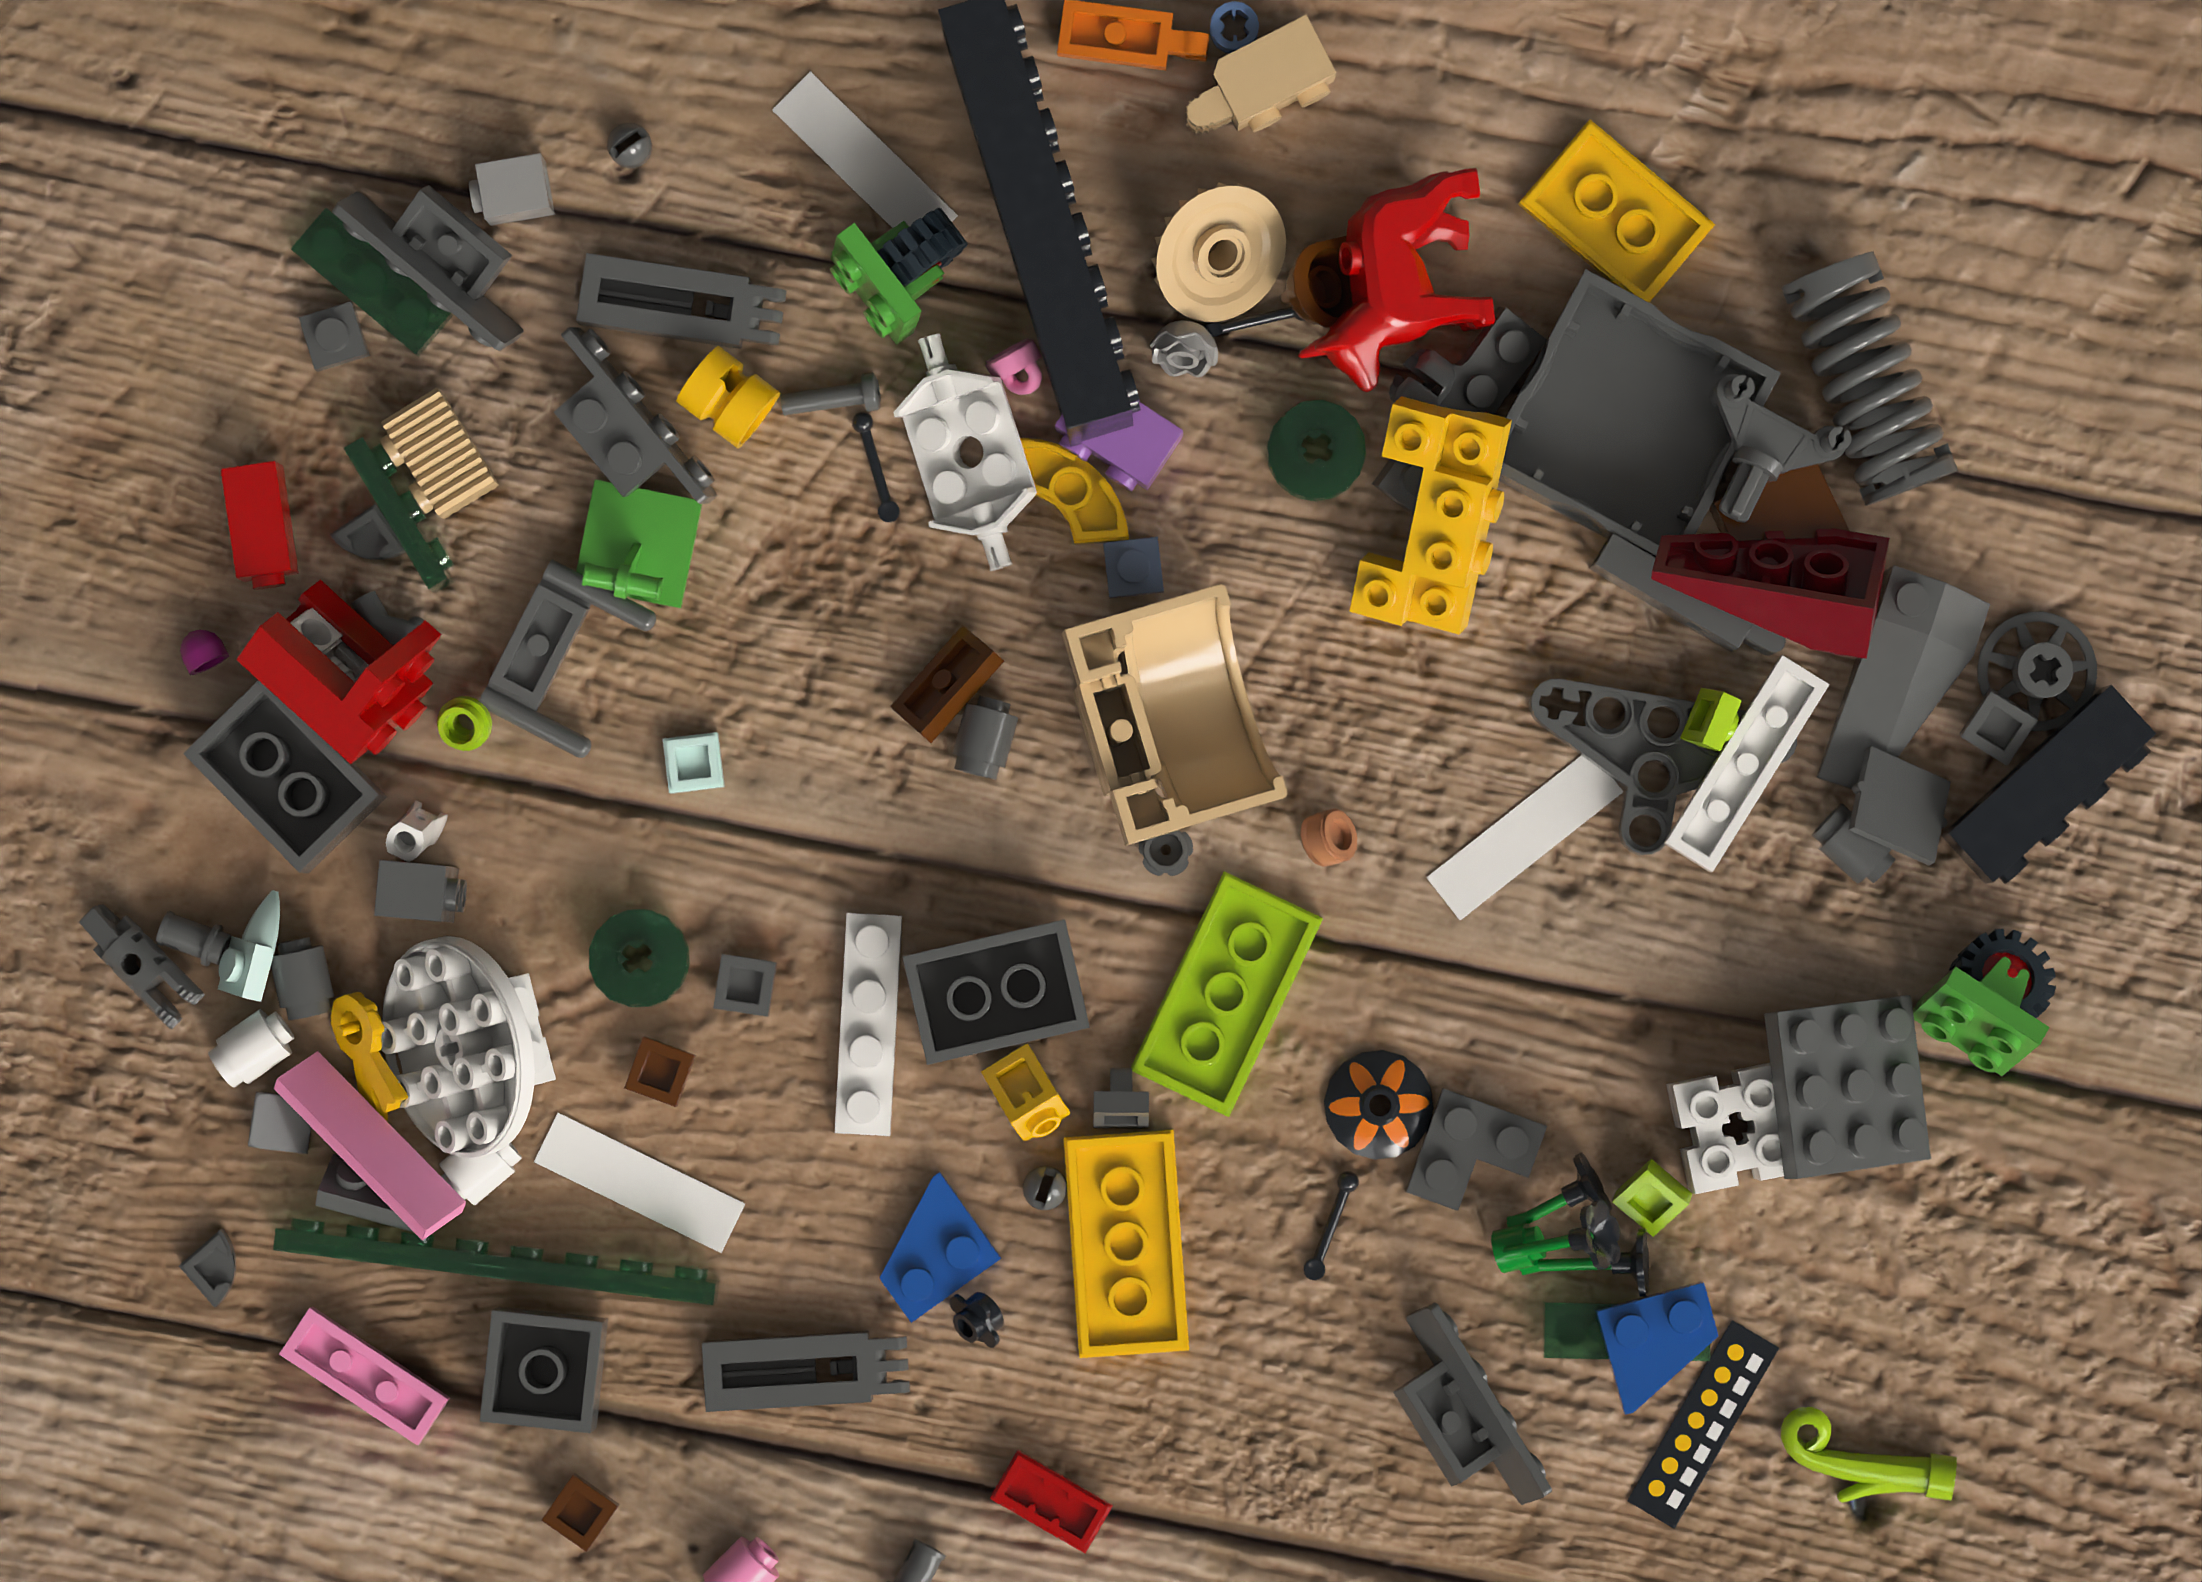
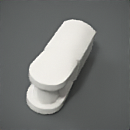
M417 800L412 804L407 813L390 829L386 838L387 852L407 862L417 858L427 847L436 843L448 818V815L443 812L436 816L421 809L422 803Z

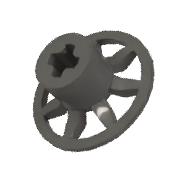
M2028 612L2004 621L1992 631L1979 655L1977 680L1983 697L1990 688L1988 664L1991 661L2001 667L2012 670L2013 679L1997 692L2007 698L2020 691L2027 695V710L2036 715L2037 719L2043 698L2054 697L2069 708L2064 714L2055 719L2037 721L2031 731H2046L2059 728L2091 699L2095 690L2097 661L2088 638L2072 622L2056 614ZM2041 621L2058 627L2047 642L2036 644L2024 623ZM2015 627L2021 651L2017 656L1992 652L2001 636ZM2066 632L2079 644L2085 661H2072L2068 653L2060 647ZM2086 670L2084 689L2078 700L2075 701L2066 688L2070 684L2074 672Z

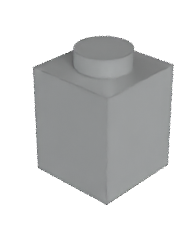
M541 153L475 164L478 179L469 181L474 213L483 212L484 219L490 226L555 215L547 165Z

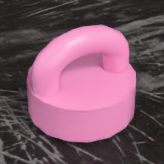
M1027 338L1017 342L986 361L985 367L989 374L1001 377L1007 389L1018 395L1033 393L1039 388L1042 380V373L1036 362L1042 355L1033 339ZM1025 369L1028 379L1026 381H1019L1014 374Z

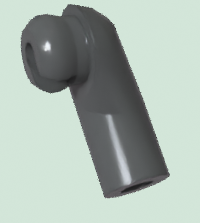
M375 591L369 592L351 603L354 610L393 646L424 621L417 616L411 617L409 620L389 616Z

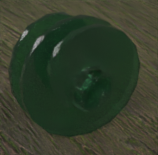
M1325 400L1300 402L1285 412L1270 432L1266 450L1269 470L1278 485L1296 498L1315 502L1335 498L1348 490L1362 471L1366 457L1364 433L1356 418L1340 405ZM1321 438L1329 444L1325 453L1330 455L1331 458L1327 462L1318 458L1311 464L1305 460L1304 456L1307 453V449L1301 445L1306 440L1309 443L1315 444Z
M629 909L611 916L596 931L589 947V970L595 985L609 1000L628 1007H652L674 996L684 983L690 965L688 943L680 928L665 915L648 909ZM648 945L652 950V953L647 957L653 962L650 969L647 971L643 968H637L633 972L630 971L627 963L631 958L626 955L629 947L642 949Z

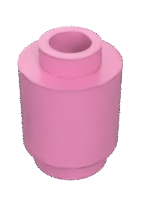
M740 1537L703 1573V1582H774L779 1577V1573L774 1566L779 1561V1558L760 1538L756 1537L750 1542L748 1539Z

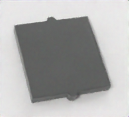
M1870 746L1864 752L1859 781L1852 786V791L1856 795L1848 830L1926 865H1931L1935 863L1941 829L1948 824L1944 814L1951 781Z

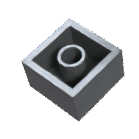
M500 1306L493 1309L491 1312L480 1422L583 1433L593 1432L597 1428L609 1318Z

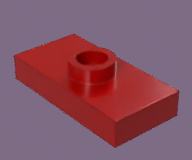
M1019 1449L1016 1450L990 1496L991 1500L1085 1554L1113 1507V1504Z

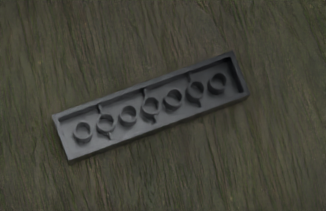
M968 0L938 9L944 40L1060 415L1063 414L1070 447L1079 445L1085 440L1134 426L1132 413L1141 411L1138 391L1131 370L1128 369L1120 372L1117 363L1118 360L1125 358L1115 318L1113 316L1104 319L1101 309L1108 307L1107 292L1098 264L1088 267L1085 257L1092 255L1090 237L1082 212L1072 215L1069 205L1076 204L1075 190L1066 160L1055 162L1053 154L1060 152L1050 109L1039 110L1037 102L1044 101L1041 89L1042 83L1034 57L1023 58L1021 51L1028 49L1018 6L1017 4L1006 6L1005 0Z

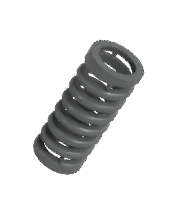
M1874 251L1832 264L1781 287L1787 304L1795 302L1790 310L1793 319L1801 322L1818 320L1801 334L1804 347L1808 349L1830 347L1812 361L1811 366L1814 374L1824 377L1842 374L1823 388L1822 395L1824 400L1831 404L1853 401L1833 416L1834 426L1843 427L1842 431L1865 428L1851 437V444L1845 449L1846 456L1849 458H1863L1877 455L1860 465L1854 472L1856 483L1866 485V487L1859 489L1865 506L1904 493L1958 471L1948 443L1934 448L1935 454L1900 462L1935 444L1943 437L1944 432L1938 424H1928L1891 434L1931 412L1933 404L1930 398L1921 396L1879 407L1917 387L1922 382L1920 371L1909 369L1867 380L1907 359L1912 352L1910 345L1905 341L1855 353L1897 331L1901 327L1900 318L1896 314H1889L1844 326L1887 303L1891 296L1889 290L1881 286L1830 300L1868 279L1870 284L1884 279ZM1874 484L1879 485V489L1875 490Z

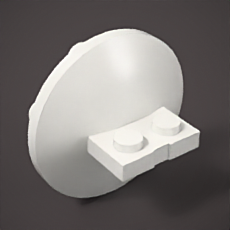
M453 936L422 941L411 947L396 961L384 998L382 1023L385 1030L381 1037V1050L385 1053L388 1066L408 1095L406 1100L401 1101L400 1108H405L416 1127L443 1152L458 1157L473 1158L497 1152L511 1143L526 1121L532 1102L534 1085L553 1081L556 1078L546 1039L542 1036L538 1020L540 1015L529 973L508 978L497 962L482 948L468 940ZM395 1053H398L403 1074H400L397 1067Z

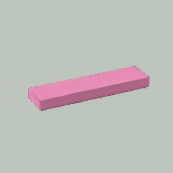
M318 1051L277 1078L274 1090L421 1240H424L463 1212L466 1201Z

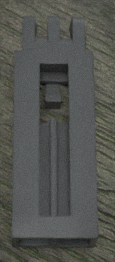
M586 253L576 321L579 325L738 349L742 348L743 341L779 345V333L771 330H759L760 321L782 324L784 312L765 309L762 306L763 300L775 303L785 302L787 291L779 288L752 285L750 278L745 276ZM695 292L730 297L729 305L707 301L705 315L708 317L727 319V321L691 316Z
M1614 533L1607 538L1590 567L1591 571L1729 652L1738 649L1742 642L1766 656L1781 651L1785 646L1786 640L1780 635L1652 580L1651 576L1655 557Z
M869 1331L703 1341L702 1357L706 1412L872 1402L873 1395L910 1392V1381L903 1379L887 1381V1372L909 1370L908 1358L886 1359V1350L895 1351L907 1348V1336L869 1338ZM852 1356V1359L831 1360L830 1371L831 1375L853 1373V1381L817 1383L816 1358Z

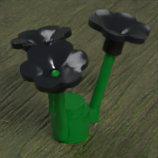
M1582 1152L1573 1158L1577 1169V1180L1562 1187L1561 1194L1524 1213L1507 1216V1227L1492 1231V1250L1497 1266L1502 1273L1520 1270L1522 1275H1528L1540 1271L1612 1270V1274H1632L1638 1285L1640 1297H1647V1293H1649V1250L1646 1229H1638L1635 1244L1630 1252H1620L1618 1244L1620 1227L1617 1219L1610 1215L1612 1205L1604 1192L1599 1176L1590 1166ZM1587 1199L1592 1202L1591 1205L1582 1207L1580 1211L1582 1227L1571 1229L1568 1235L1544 1239L1542 1231L1538 1226H1529L1530 1223L1567 1204L1573 1207ZM1571 1247L1574 1251L1584 1250L1590 1255V1258L1543 1259L1546 1257L1547 1251Z

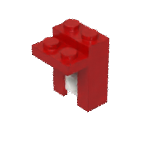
M319 580L301 594L298 599L301 604L290 616L285 619L277 612L260 625L236 660L347 762L352 764L368 750L372 754L377 755L396 735L397 730L395 728L397 726L406 731L426 710L427 707L421 700L431 688L433 682L424 673L435 660L429 652L442 634L425 620L393 646L322 580Z

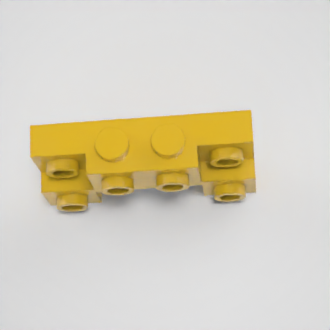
M1403 396L1392 404L1382 457L1419 466L1424 469L1404 562L1368 552L1359 562L1349 612L1402 626L1406 621H1411L1458 635L1468 626L1478 575H1485L1492 557L1493 543L1486 542L1490 522H1497L1503 506L1504 491L1497 490L1512 423L1511 419L1489 413L1441 407Z

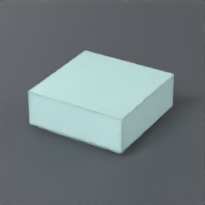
M718 732L663 739L670 794L725 787Z

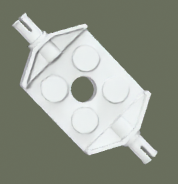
M940 333L933 334L918 340L928 370L926 372L927 377L920 381L893 413L895 417L903 418L935 519L928 522L929 527L977 535L978 540L982 541L990 566L989 569L990 571H995L1013 564L1009 557L1003 533L1008 532V524L1034 498L1037 493L1001 377L957 370L956 364L948 363ZM970 436L978 439L983 447V458L974 468L965 465L960 457L961 445Z

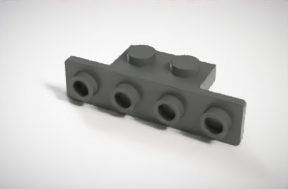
M428 185L419 190L398 222H395L360 192H355L337 202L332 212L343 221V226L349 234L358 240L372 245L385 256V262L393 271L402 276L410 277L426 291L428 299L435 306L453 313L466 324L470 334L478 342L501 351L517 341L524 332L523 328L484 296L512 257V254L431 186Z
M580 327L567 328L561 336L594 375V378L557 408L554 413L622 497L629 496L666 464L699 504L713 501L718 495L710 486L715 479L709 469L696 456L688 459L675 443L680 439L676 429L660 413L655 417L641 401L646 396L645 392L629 373L623 371L619 375L606 357L611 354V351L600 336L592 329L584 332Z
M1432 1303L1408 1315L1406 1320L1433 1365L1393 1393L1451 1487L1462 1483L1493 1461L1521 1505L1544 1498L1551 1493L1552 1488L1546 1480V1472L1542 1463L1535 1455L1528 1451L1516 1431L1517 1426L1513 1416L1505 1407L1499 1404L1487 1384L1488 1379L1483 1367L1470 1357L1458 1337L1459 1332L1454 1320L1446 1312L1442 1311L1437 1303Z

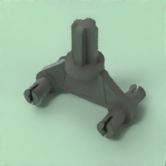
M1730 374L1718 380L1709 396L1711 404L1714 407L1717 405L1733 442V448L1736 450L1732 461L1738 466L1719 504V510L1726 517L1745 523L1749 520L1767 481H1777L1780 474L1790 470L1835 460L1845 452L1852 439L1847 429L1842 431L1843 427L1824 426L1814 433L1803 429L1749 400L1755 389L1754 382L1750 377L1745 379L1746 375Z

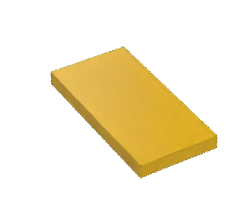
M1174 1130L1064 1137L1079 1358L1189 1350Z

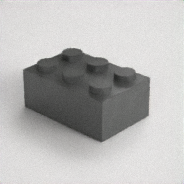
M259 680L183 753L299 873L309 874L387 798L354 762L352 764L347 762Z
M1065 919L902 956L927 1065L1090 1028Z

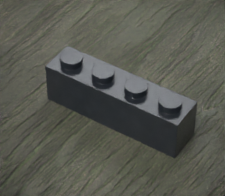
M2112 685L2102 687L2089 701L1947 828L1941 836L1985 884L1994 883L1998 878L2006 884L2028 865L2029 861L2024 854L2040 841L2046 847L2070 826L2064 818L2079 804L2087 810L2110 790V786L2105 782L2106 779L2120 767L2126 773L2129 772L2151 752L2145 744L2156 733Z

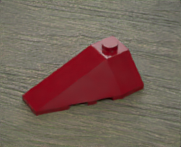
M1835 528L1816 529L1815 538L1785 539L1783 531H1765L1764 540L1736 541L1728 533L1662 535L1651 579L1809 649L1867 659L1890 538Z

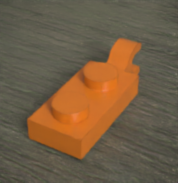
M1064 0L1057 55L1058 57L1166 71L1168 55L1207 62L1209 34L1173 30L1174 16L1170 12L1078 0Z

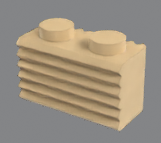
M433 389L381 421L388 434L382 437L380 442L396 467L406 463L416 481L408 487L425 514L434 509L439 517L445 519L499 486L440 389Z

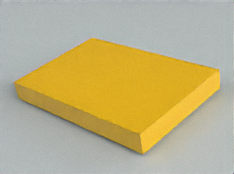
M1591 119L1587 121L1518 203L1523 210L1609 282L1649 303L1716 225Z

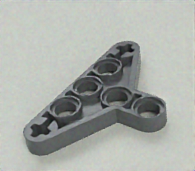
M1549 679L1540 683L1532 691L1529 699V710L1533 719L1625 787L1619 823V837L1623 846L1637 855H1651L1660 851L1666 845L1664 841L1671 832L1677 795L1698 789L1721 752L1698 747L1680 739L1695 704L1692 701L1565 679ZM1557 688L1561 690L1562 700L1578 703L1580 702L1579 691L1589 693L1590 696L1583 709L1585 726L1573 724V720L1578 712L1564 710L1558 713L1557 719L1548 718V709L1539 706L1540 697H1548L1552 689ZM1604 697L1618 700L1624 709L1623 721L1614 729H1606L1599 726L1593 717L1595 704ZM1667 707L1675 712L1678 718V727L1671 737L1659 738L1650 732L1647 719L1654 708ZM1738 709L1739 721L1746 712L1745 710ZM1797 738L1781 763L1787 761L1794 754ZM1658 761L1667 768L1669 781L1662 791L1649 792L1640 785L1638 773L1640 767L1645 762ZM1649 815L1658 822L1660 835L1653 845L1642 847L1632 841L1629 835V826L1635 817Z

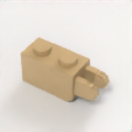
M1307 15L1218 59L1213 74L1214 87L1199 94V98L1194 97L1193 101H1189V106H1186V127L1194 131L1195 135L1197 133L1203 135V133L1208 134L1211 129L1214 131L1233 122L1237 131L1250 126L1253 132H1257L1282 118L1279 112L1280 109L1296 101H1299L1301 107H1306L1327 96L1331 92L1328 85L1335 81L1336 71Z

